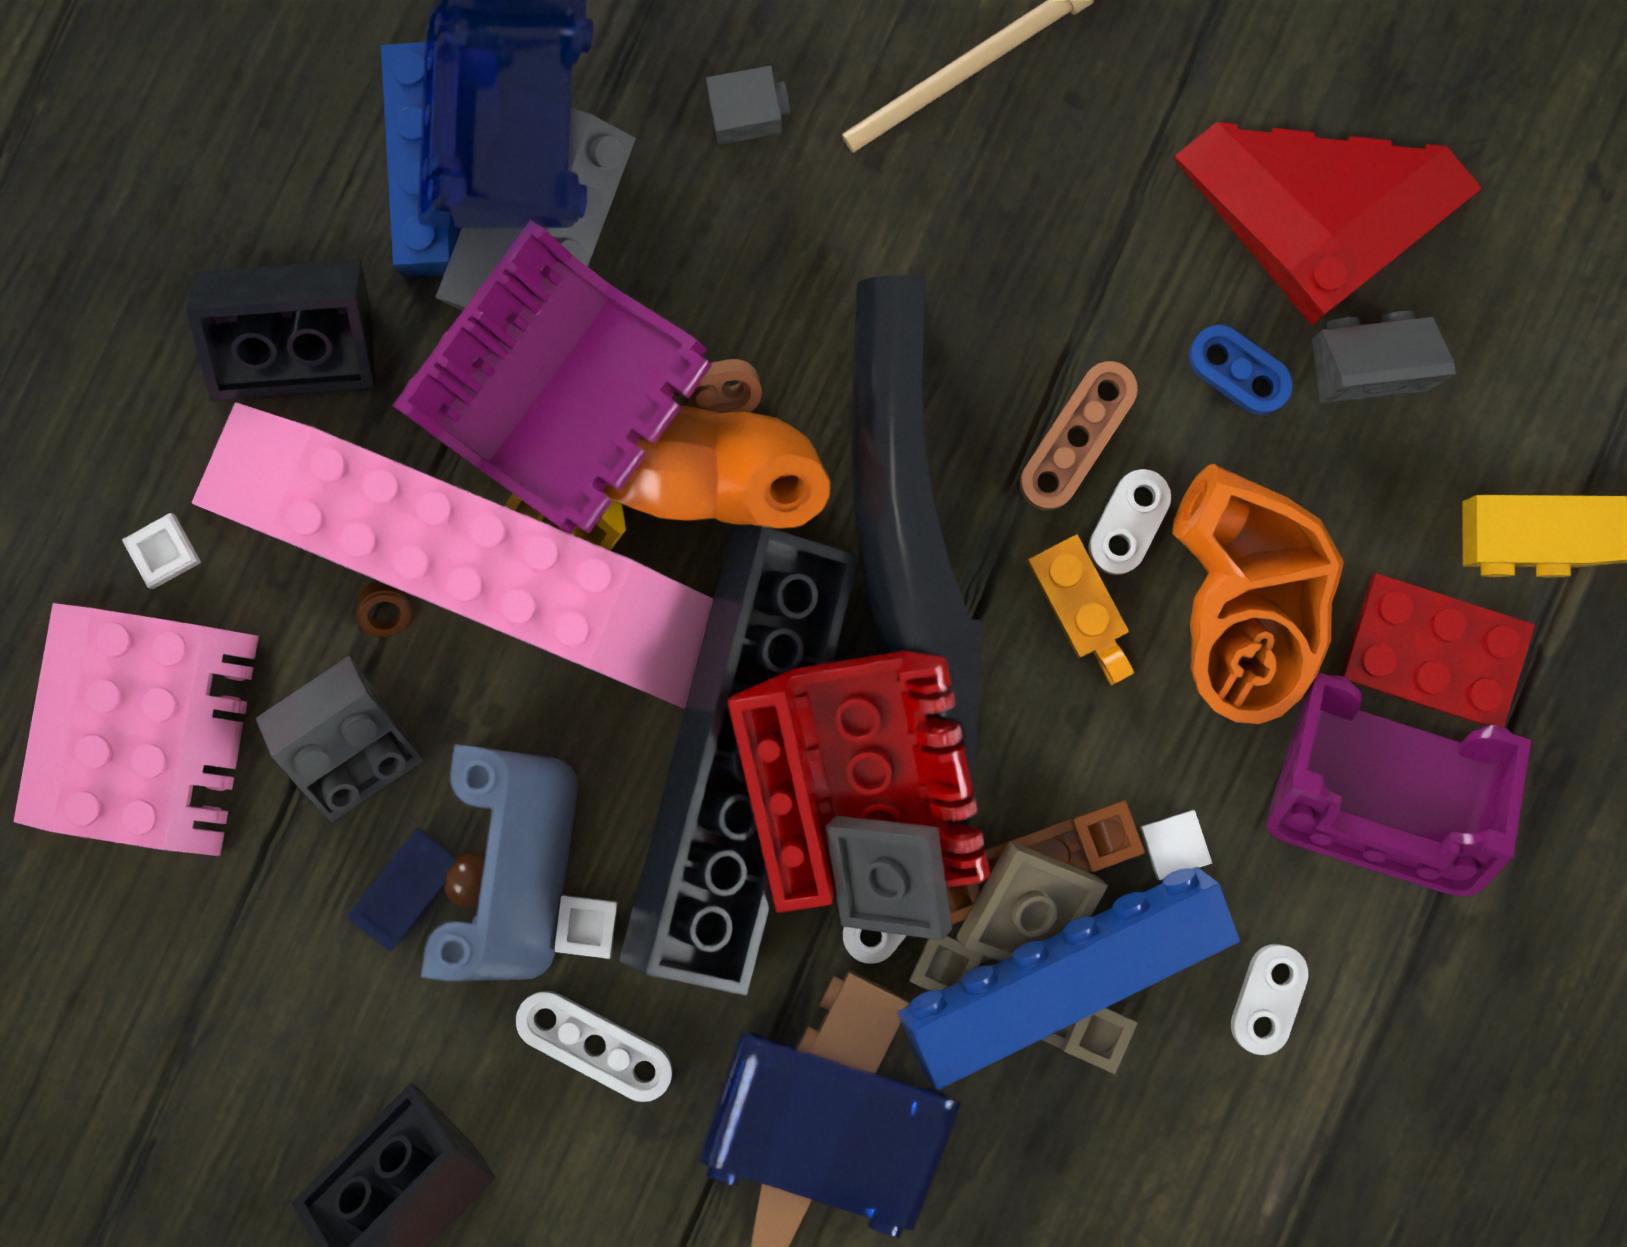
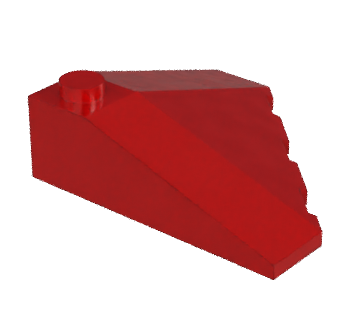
M1216 122L1173 158L1311 326L1482 189L1447 146L1426 144L1423 149L1392 146L1391 140L1349 136L1347 141L1316 138L1315 132L1272 128L1270 133L1238 129V124Z

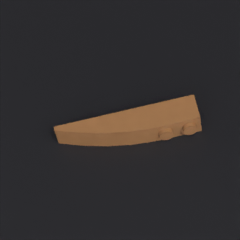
M848 969L843 980L835 976L832 977L819 1004V1007L827 1010V1013L818 1031L808 1026L793 1056L801 1060L802 1063L797 1071L779 1118L765 1168L752 1247L790 1246L901 1023L897 1012L910 1005L907 998Z

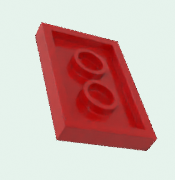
M1376 573L1371 575L1340 676L1349 679L1354 685L1481 726L1495 725L1504 727L1535 624Z

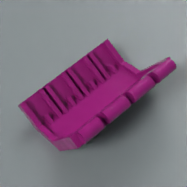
M530 220L520 235L511 243L508 251L486 281L477 289L474 297L452 327L443 335L440 343L418 373L409 381L404 392L393 406L567 533L571 534L576 526L590 533L613 502V500L602 493L606 485L609 484L616 490L621 491L647 455L646 452L636 446L639 440L643 437L653 445L657 442L681 409V406L671 399L675 391L689 398L712 367V364L702 357L706 348L697 339L609 284L575 258L546 229Z

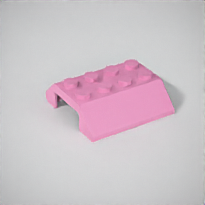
M53 603L14 822L61 834L160 850L221 856L225 832L193 827L194 821L226 824L228 811L209 805H203L202 807L190 806L193 785L205 786L207 789L218 791L232 790L234 777L203 772V767L208 765L236 769L244 722L214 718L212 716L214 709L245 714L247 702L242 701L238 697L226 695L221 697L209 696L213 674L224 675L226 679L251 680L253 667L224 663L222 659L223 654L255 659L259 636L120 612Z

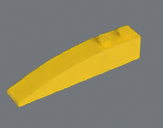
M1475 495L1462 501L1463 567H1481V576L1483 577L1515 576V567H1536V577L1571 576V568L1627 563V496Z

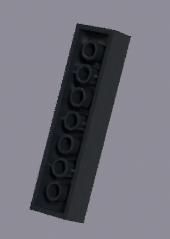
M733 524L619 962L647 975L747 995L773 895L728 700L734 695L792 669L833 663L860 558L859 555L765 526Z

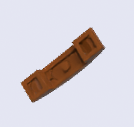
M1126 800L1010 840L1087 872H1095L1145 853ZM1009 841L985 850L990 874ZM988 878L974 884L946 888L951 925L967 918Z

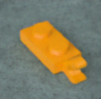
M1078 534L1028 559L1027 563L1077 658L1079 659L1093 652L1111 686L1134 674L1127 657L1115 641L1129 633V630Z

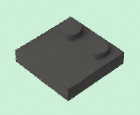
M836 816L826 825L841 926L935 940H943L952 930L938 827Z

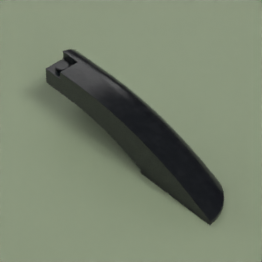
M898 275L873 277L857 283L851 397L852 492L860 566L868 611L879 655L909 651L946 658L951 679V685L946 689L953 691L956 704L944 712L928 713V716L952 721V723L956 722V724L960 725L962 738L958 742L963 743L965 747L973 787L971 797H974L982 620H970L949 562L931 486L925 448L922 402L926 276ZM971 818L960 821L950 820V822L971 827Z

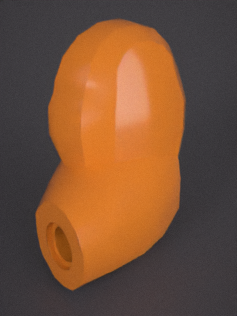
M681 406L679 412L654 445L643 437L639 440L636 446L646 452L647 455L621 491L616 490L609 484L602 491L615 501L659 518L686 521L716 518L721 522L738 525L791 528L804 525L823 510L829 498L830 480L808 437L778 418L750 412L717 413L690 406Z
M1211 464L1202 470L1189 486L1180 502L1173 522L1172 534L1198 558L1208 572L1207 578L1193 601L1190 620L1192 636L1190 670L1197 692L1213 711L1234 722L1261 724L1283 716L1302 699L1318 675L1331 642L1332 601L1338 588L1344 560L1321 519L1288 497L1216 464Z

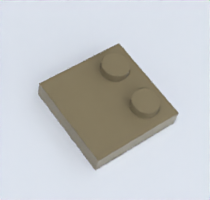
M1009 841L956 938L966 949L998 961H1003L1011 957L1013 952L1021 945L1032 941H1044L1063 932V928L1069 922L1081 917H1091L1108 885L1097 875Z

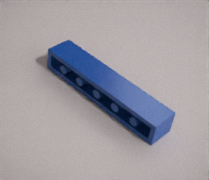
M1198 867L1179 869L1168 874L1163 879L1162 884L1143 893L1135 892L1124 895L1114 902L1112 908L1094 917H1081L1069 922L1063 928V932L1044 941L1025 943L1018 947L1011 957L993 966H979L968 971L962 977V981L941 991L931 990L918 995L912 1000L910 1006L897 1013L920 1069L934 1087L939 1090L1240 942L1219 883Z

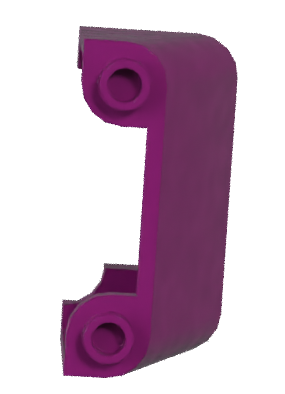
M1318 672L1302 701L1271 802L1266 826L1268 832L1283 842L1455 896H1470L1481 892L1514 856L1531 740L1514 735L1504 727L1488 725L1480 728V730L1471 732L1461 743L1359 710L1362 694L1349 679L1340 675H1326Z

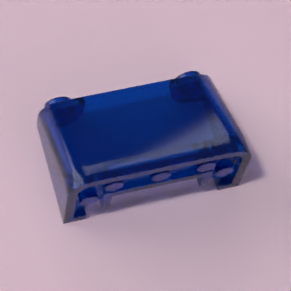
M435 0L432 4L427 20L424 52L418 189V220L420 226L437 228H525L531 220L543 228H571L578 222V218H583L587 205V187L585 184H579L576 172L568 171L572 66L579 59L581 52H589L593 40V21L586 18L587 0Z
M740 1028L698 1159L701 1163L709 1166L706 1176L712 1179L738 1186L741 1177L868 1217L870 1218L869 1228L900 1238L903 1228L908 1230L915 1229L954 1127L961 1102L951 1095L926 1087L925 1089L920 1088L918 1090L912 1084L903 1081L899 1082L821 1057L785 1043L781 1046L778 1042L767 1039L766 1036Z

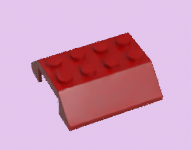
M900 651L797 668L729 698L728 705L777 913L832 905L836 888L826 825L836 816L938 827L946 888L978 883L990 876L986 851L980 848L984 845L981 830L950 822V820L960 821L967 819L977 812L976 801L974 797H971L973 787L965 747L963 743L958 742L962 738L960 725L956 724V722L952 723V721L928 716V713L944 712L956 704L953 691L946 689L951 685L946 658Z

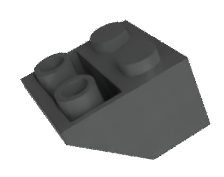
M350 656L256 717L271 757L331 823L424 761L377 688Z

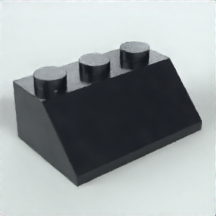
M361 260L195 272L186 310L210 401L375 388L371 309Z
M410 1083L292 1202V1205L316 1247H428L496 1177L475 1145L417 1086Z

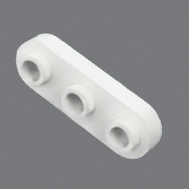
M539 991L525 999L517 1011L516 1027L520 1037L527 1044L635 1101L648 1102L660 1097L669 1087L673 1075V1066L670 1057L661 1047L554 991ZM547 1008L555 1013L556 1024L553 1028L545 1029L539 1026L536 1016L540 1009ZM599 1035L605 1040L606 1049L602 1054L594 1055L586 1049L585 1042L588 1036ZM648 1061L652 1063L655 1067L654 1078L648 1081L640 1080L635 1074V1065L638 1062Z

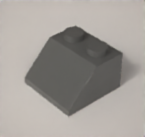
M1414 311L1388 313L1381 316V323L1360 325L1359 317L1334 319L1326 322L1327 329L1321 330L1311 339L1320 404L1428 392L1456 374L1455 363L1434 318L1415 319Z

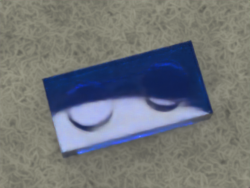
M416 828L351 910L347 918L390 952L394 951L442 890L446 882L448 870L458 861L455 858L456 856L421 828Z

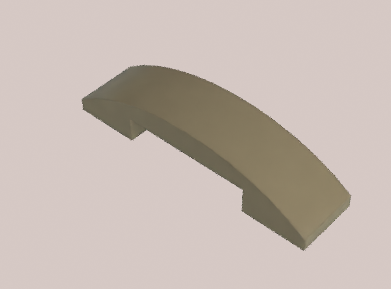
M948 935L943 940L928 939L909 981L930 991H941L962 981V977L968 971L979 966H993L1001 961L966 949L957 939ZM1106 1007L1041 1040L1115 1074L1138 1023Z

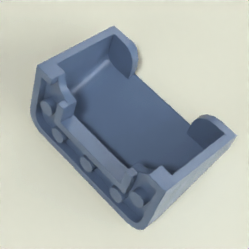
M454 745L450 774L451 786L456 796L464 803L477 807L491 808L492 816L478 913L473 917L472 923L450 922L438 927L429 936L425 947L421 977L447 981L526 980L536 978L545 973L552 965L555 956L554 948L561 896L564 895L578 796V777L574 769L566 761L554 757Z

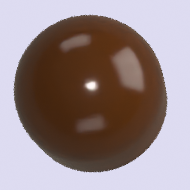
M375 580L363 587L358 594L355 606L356 618L359 626L366 633L375 637H391L401 633L409 625L412 619V606L407 592ZM379 602H391L398 606L400 610L392 622L381 623L369 613L370 608Z
M478 852L463 853L453 858L446 866L442 877L443 889L447 897L454 904L463 908H477L479 906L486 855Z

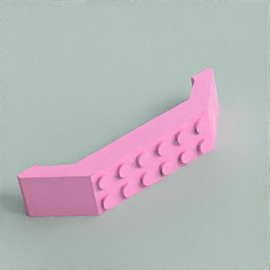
M235 402L192 504L685 709L713 603L712 598L631 559L323 431Z

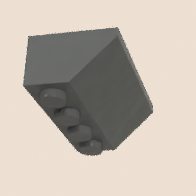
M514 91L435 298L463 311L474 297L477 289L486 281L508 251L511 243L520 235L530 220L546 229L565 249L588 267L636 138L592 114L522 91Z

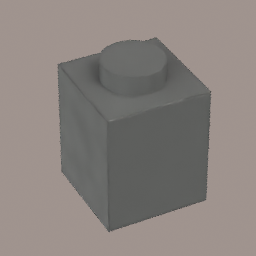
M771 65L706 77L718 145L782 133L781 116L790 114V106L785 81L774 83Z

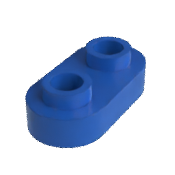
M1224 325L1210 326L1201 331L1191 343L1188 358L1193 372L1244 410L1256 415H1267L1278 410L1289 399L1292 392V378L1286 366L1233 328ZM1211 347L1221 349L1225 355L1224 364L1214 365L1210 363L1207 359V350ZM1253 380H1265L1270 387L1269 395L1266 397L1257 396L1252 390Z

